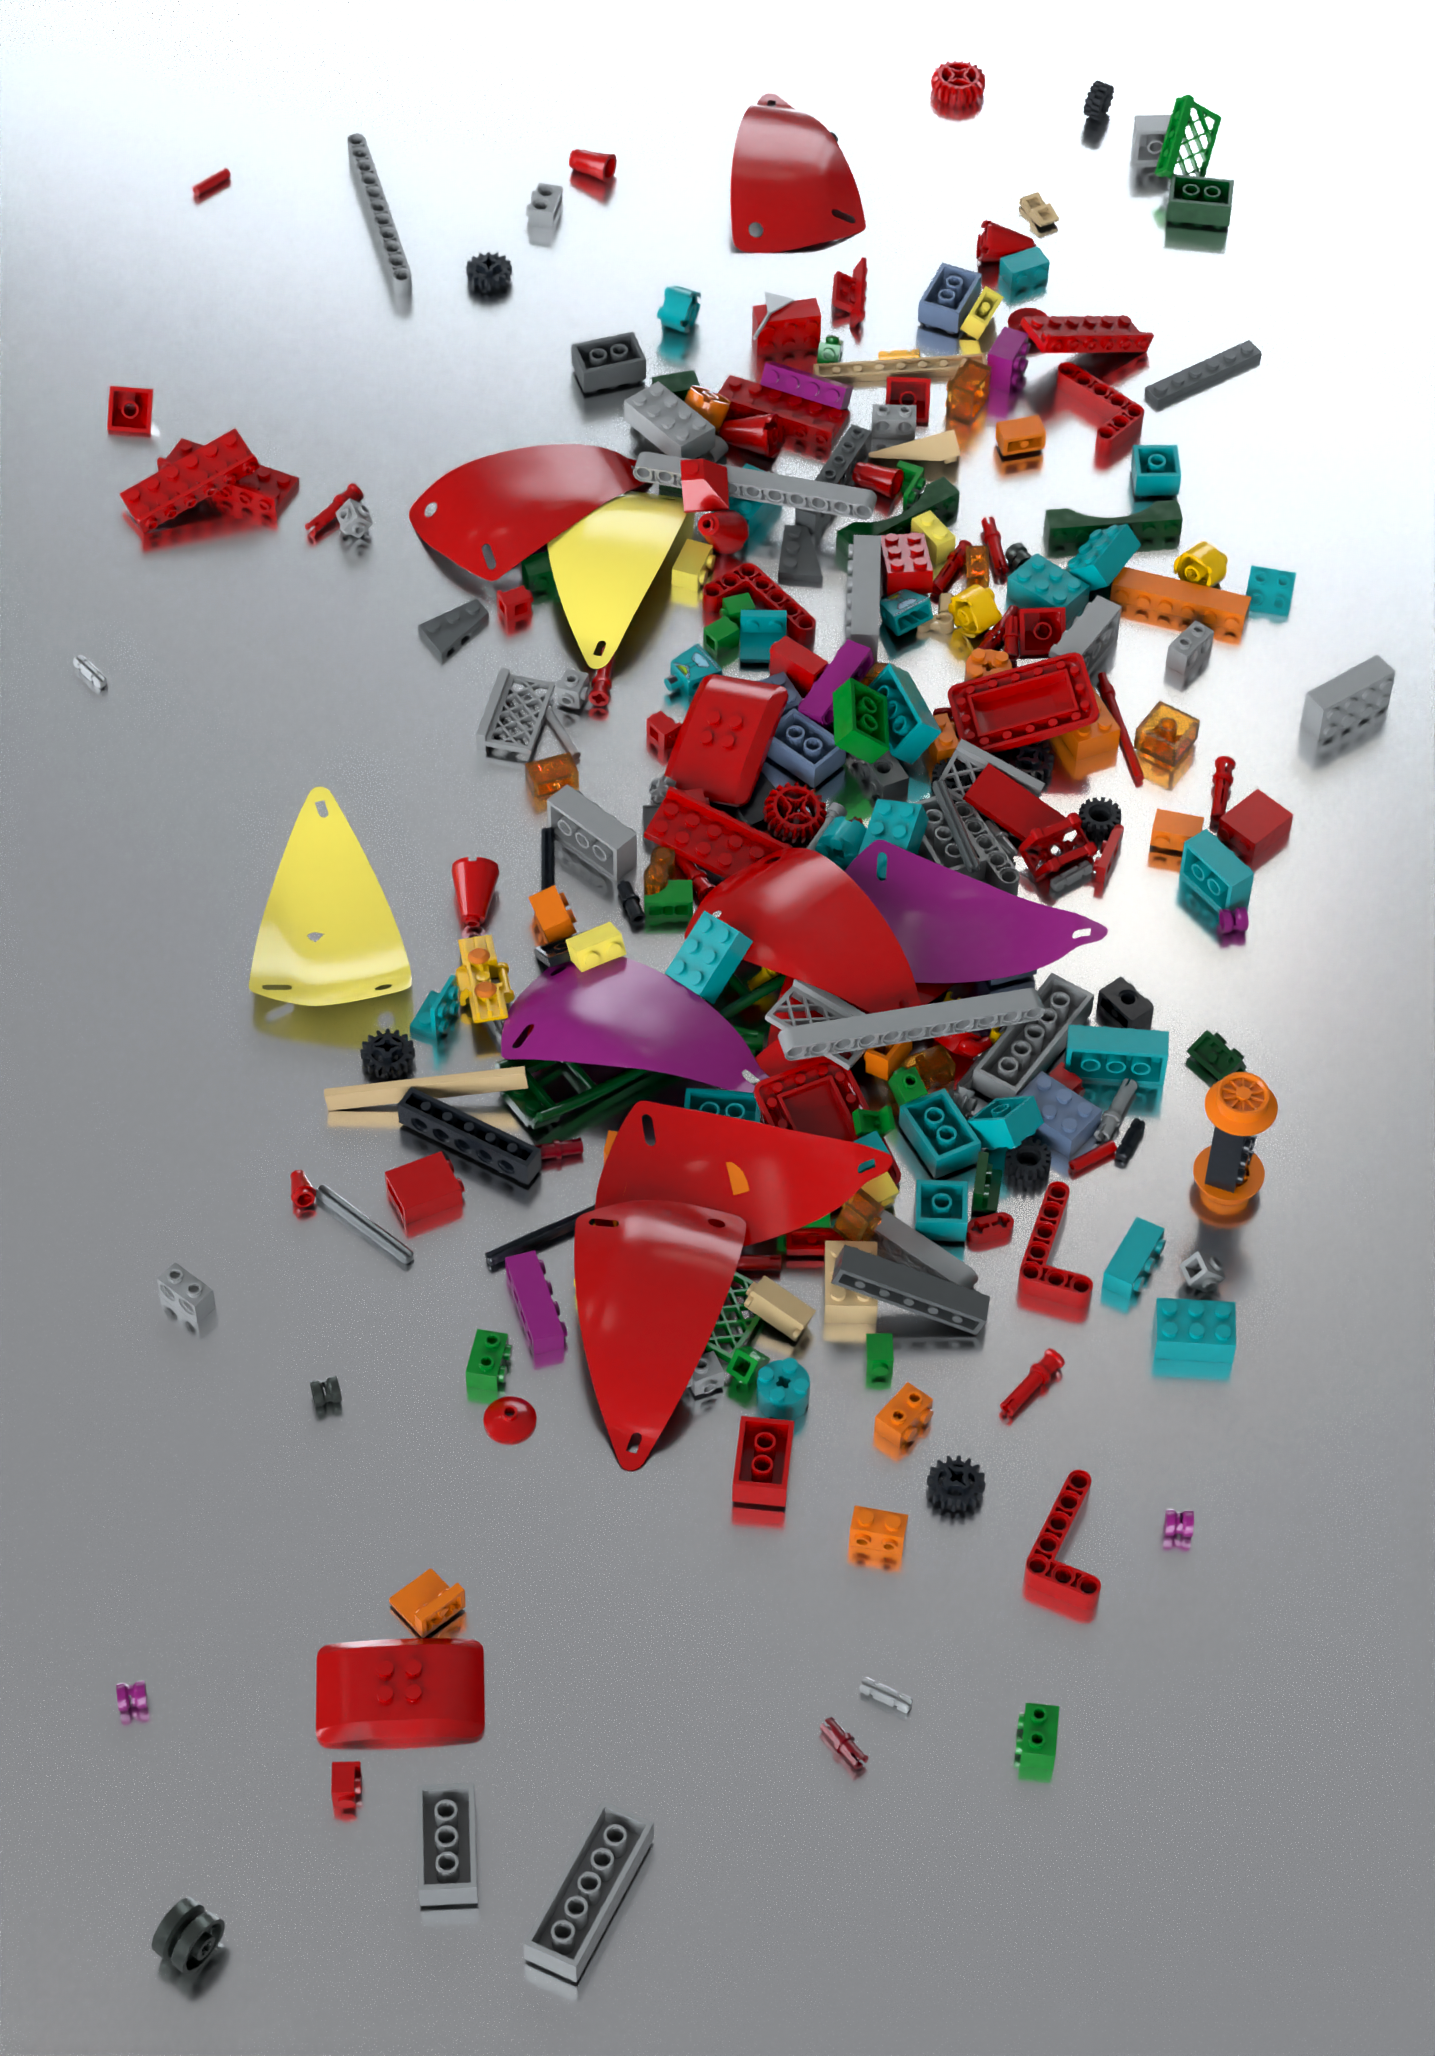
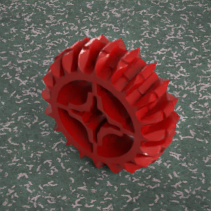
M956 60L953 62L946 61V64H940L939 67L935 68L931 76L932 92H934V97H939V101L945 100L946 104L953 103L954 106L956 104L963 106L964 103L970 105L971 101L977 102L978 98H982L986 87V78L982 69L978 68L977 65H971V62L965 63L963 60L961 62Z
M798 781L794 786H791L789 782L784 787L779 784L776 790L772 789L764 802V822L768 823V830H775V837L782 835L783 841L787 838L791 839L792 844L796 839L801 843L805 842L806 838L811 841L824 824L827 815L825 810L826 803L821 802L822 795L815 796V789L808 790L807 784L800 787ZM806 807L811 811L813 817L809 815L810 812L806 810ZM777 808L781 810L780 813L783 814L784 819L780 816Z

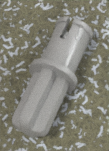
M993 820L984 822L1011 860L1015 857L1018 851L1008 840V834L1001 831Z

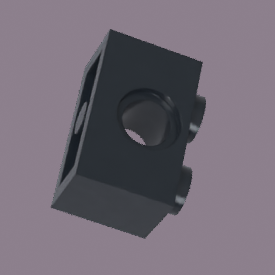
M1120 976L1099 990L1097 1006L1120 1028L1142 1029L1152 1022L1153 1004L1148 998H1144L1134 985L1128 983L1123 977Z

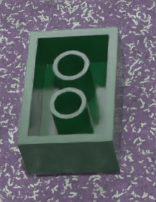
M1172 174L1166 221L1229 227L1234 180Z

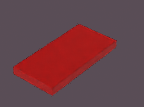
M989 763L962 798L1023 842L1030 835L1032 829L1036 827L1043 829L1066 819L1061 813ZM1033 848V849L1036 850L1038 853H1039L1040 851H1042V850Z

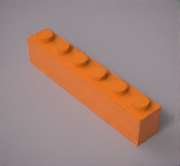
M1123 567L1114 578L1110 600L1242 632L1249 614L1252 598L1128 567Z

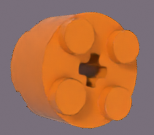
M692 385L684 402L715 427L716 432H719L728 412L730 400L718 393L716 395L710 393L709 389Z
M974 649L966 661L964 682L1012 669L1009 655L1004 651Z

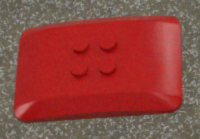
M1075 652L958 683L948 690V699L959 740L962 738L988 753L1008 750L1053 738L1095 723L1100 716L1084 658Z
M710 674L704 677L684 718L664 776L676 781L674 787L683 791L702 788L704 797H708L709 802L734 807H741L747 804L752 796L788 701L789 695L786 688L781 685L717 674Z
M827 1057L819 1058L763 1079L756 1084L753 1092L767 1125L851 1142L861 1138V1136H856L852 1112L856 1109L870 1110L851 1070L843 1068ZM883 1137L882 1141L893 1159L892 1166L887 1172L897 1186L901 1180V1171Z
M462 1638L367 1640L325 1645L317 1653L316 1736L323 1745L345 1746L472 1741L480 1738L485 1731L484 1649L477 1640Z

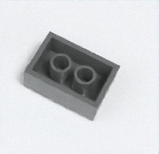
M634 331L571 344V364L584 392L646 379V358Z

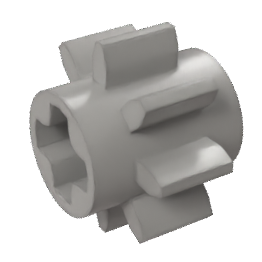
M664 775L661 776V779L658 777L654 778L648 787V792L652 794L650 800L661 805L666 797L668 788L671 786L677 789L674 787L676 781Z
M957 1085L956 1090L949 1089L948 1094L963 1115H967L968 1110L975 1111L978 1099L973 1098L975 1091Z

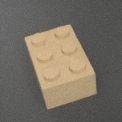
M825 1241L824 1323L876 1324L877 1299L832 1284L831 1281L835 1260L844 1245L856 1247L859 1250L877 1256V1242Z

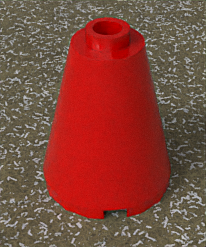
M986 219L981 225V228H984L982 235L978 234L976 257H979L978 262H999L1002 257L1036 247L1037 245L1034 243L1033 238Z
M773 413L729 420L721 425L719 434L720 438L729 445L767 458H775L780 452V449H777L778 442L783 441V423L781 418H777L778 414Z
M734 510L707 513L701 516L698 521L700 533L708 544L713 545V550L720 554L728 555L738 552L742 549V545L749 536V526L746 519Z
M463 857L456 860L452 864L451 869L460 918L467 926L478 927L485 922L500 872L498 864L491 859L476 857V861H468L469 857Z

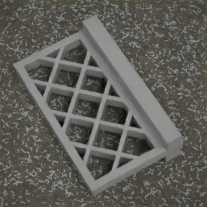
M501 667L476 733L477 750L486 752L487 747H493L531 755L552 698L555 683L511 675L510 669ZM515 683L523 685L525 688L515 692L512 686ZM542 688L547 689V692L538 696L535 690ZM530 693L533 698L523 702L520 697ZM515 699L519 705L509 708L506 703ZM538 703L541 709L532 713L528 707ZM524 710L527 715L517 719L514 713ZM507 716L513 720L505 725L500 722V719ZM532 720L535 726L525 729L522 724ZM518 727L521 732L513 736L507 731ZM501 733L507 737L501 741L493 739L494 736ZM526 737L529 743L527 746L518 744L516 741Z
M962 738L939 779L954 778L957 788H948L952 799L957 802L965 801L962 799L965 795L964 791H968L972 786L962 787L959 776L969 774L972 783H974L976 780L974 773L982 772L988 763L1036 797L1039 796L1045 785L1040 780ZM955 759L964 762L967 770L957 772L954 766ZM975 808V810H976L978 813H980L981 815L987 817L986 815H984L982 812H980L979 810H977V809Z
M794 979L792 987L770 1009L765 1016V1020L783 1030L796 1025L866 1014L829 992ZM793 997L802 1004L791 1005L789 999ZM815 1010L823 1015V1017L812 1018L810 1011ZM805 1011L806 1018L794 1019L793 1012ZM780 1012H788L789 1019L781 1020L775 1015ZM867 1049L850 1051L852 1057L849 1060L840 1056L839 1053L825 1055V1057L849 1070Z

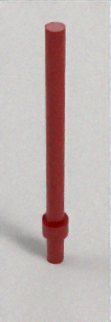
M1100 672L1097 677L1101 685V695L1107 701L1111 715L1121 729L1120 740L1134 778L1137 782H1140L1144 779V775L1115 699V689L1109 683L1107 674Z

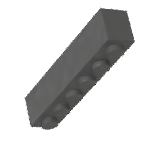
M844 1245L835 1260L832 1284L975 1335L978 1334L987 1321L990 1296L978 1291L959 1286L953 1282L945 1281L931 1274L920 1272L906 1265L892 1262L881 1256H876L848 1245Z

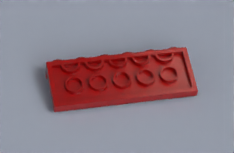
M1126 315L1023 317L1020 323L1042 354L1147 352L1154 338L1152 332H1140Z
M733 375L728 376L718 394L726 397L731 402L726 416L741 419L772 413L778 414L777 418H781L783 423V434L830 449L850 419L849 411L840 410Z
M236 428L121 492L119 495L144 534L149 530H154L163 522L175 518L184 510L194 507L198 502L207 497L215 495L221 489L233 485L242 477L252 474L260 466L255 454L250 451Z
M181 438L166 459L162 457L157 459L158 471L204 445ZM259 464L260 468L256 469L255 472L242 477L233 485L221 489L215 495L277 515L298 487L299 478Z
M671 786L668 788L666 797L643 835L644 838L725 879L772 852L784 848H793L787 843H782L772 838L768 833L760 832L752 828L748 823L739 821L729 816L726 812L717 810L707 805L706 802L697 800L687 795L683 790L675 789ZM781 857L772 858L766 861L764 864L775 862Z

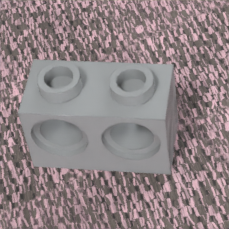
M538 182L536 190H532L531 203L526 206L525 215L528 216L529 226L554 228L563 204V186Z
M872 404V439L915 440L916 405Z
M1195 620L1168 645L1166 665L1182 675L1188 673L1212 650L1214 631Z
M176 1262L157 1278L160 1297L198 1324L216 1308L213 1289Z

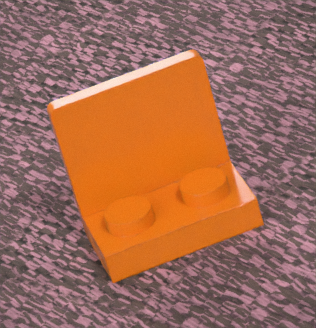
M428 1569L391 1596L389 1603L424 1638L466 1607L465 1589L458 1582L450 1588L433 1569Z

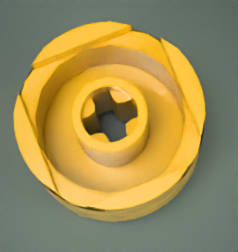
M1200 541L1177 557L1174 562V573H1178L1182 581L1213 588L1225 578L1228 559L1224 553L1220 552L1213 545L1206 541Z
M974 584L950 599L952 602L948 604L949 613L953 615L955 626H961L965 630L962 632L965 636L974 638L996 625L1002 619L1001 612L994 601L995 595L993 591L988 587L984 589L982 586Z

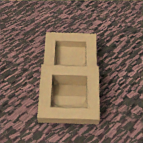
M1039 192L1020 198V206L1038 226L1043 227L1059 221L1060 218L1050 203L1046 204Z

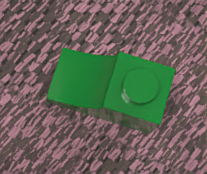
M668 880V885L662 891L644 896L646 919L692 918V880Z

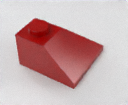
M110 386L107 430L151 434L154 389Z
M706 459L680 460L684 513L729 510L727 467Z
M1065 607L1016 608V616L1019 623L1018 634L1020 635V641L1018 644L1020 655L1049 654L1051 647L1054 644H1058L1066 630Z

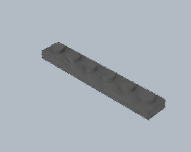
M1247 340L1146 386L1144 394L1159 406L1261 359L1262 351L1250 340Z

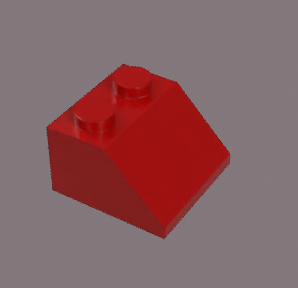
M887 377L886 404L916 405V422L929 423L931 378Z

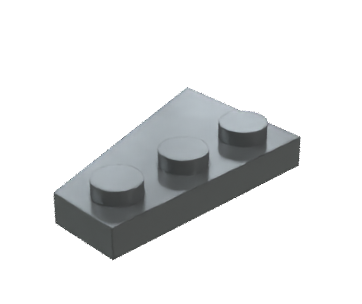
M785 524L778 567V579L823 583V575L807 526Z
M474 599L419 624L418 632L438 656L443 659L447 656V651L452 647L456 648L461 643L462 638L467 634H472L489 619V612L478 599Z

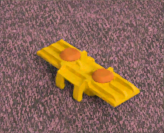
M492 934L458 940L462 965L456 969L455 976L457 986L460 988L458 995L460 1005H466V998L469 997L474 1023L508 1018L506 1003L512 1002L515 999V994L510 987L508 964L505 962L497 963ZM499 977L500 983H491L492 978Z

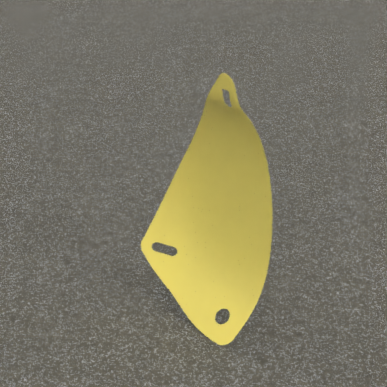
M627 491L604 503L547 543L550 564L562 606L578 646L590 668L600 669L604 667L617 650L636 610L687 513H684L683 498ZM662 498H671L676 500H666ZM599 641L606 642L602 656L593 655Z
M315 787L308 794L297 817L266 904L254 950L249 989L265 997L306 1006L341 1004L406 990L412 984L409 961L382 888L332 793L325 787ZM324 800L328 810L327 817H321L318 814L315 802ZM314 932L324 934L316 942L308 937L310 933ZM290 985L292 989L265 990L262 986ZM381 985H392L384 990H375L376 987Z

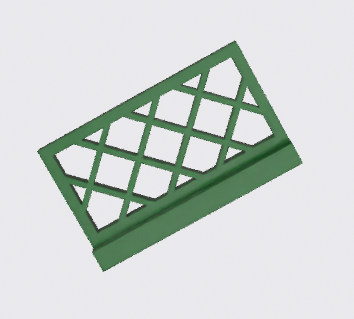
M1189 94L1178 97L1175 100L1154 173L1159 177L1166 176L1171 179L1176 164H1179L1182 175L1195 173V176H1206L1222 117L1195 102V97ZM1192 108L1196 110L1199 117L1194 121L1191 116ZM1206 117L1214 120L1211 129L1208 128L1205 120ZM1200 121L1204 131L1201 134H1198L1194 124ZM1187 126L1190 127L1193 135L1190 139H1187L1185 133ZM1203 135L1206 136L1208 141L1206 148H1203L1200 137ZM1192 140H1195L1198 151L1195 153L1192 152L1189 144ZM1182 145H1184L1188 155L1182 158L1180 153ZM1199 153L1202 159L1200 167H1198L1194 157ZM1187 159L1190 160L1193 168L1189 172H1187L1184 161Z
M736 1271L733 1281L739 1283L743 1289L732 1290L730 1286L726 1298L729 1297L732 1305L722 1307L719 1315L720 1321L716 1322L714 1329L724 1328L726 1336L716 1337L713 1331L705 1347L706 1351H714L718 1358L727 1363H730L736 1348H740L745 1344L761 1320V1317L753 1313L755 1318L744 1319L741 1311L749 1309L744 1304H738L735 1297L746 1296L748 1298V1295L745 1293L754 1281ZM735 1312L738 1320L727 1321L724 1313ZM741 1326L743 1334L733 1335L730 1327ZM730 1343L731 1353L721 1349L719 1344Z

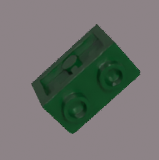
M1206 1030L1187 1050V1053L1219 1081L1225 1076L1235 1073L1239 1068L1243 1071L1247 1068L1242 1061L1245 1057L1236 1048L1230 1050L1225 1045L1227 1041L1217 1032L1213 1035Z
M979 1152L971 1211L997 1213L1002 1170L992 1169L993 1164L988 1163L989 1153Z

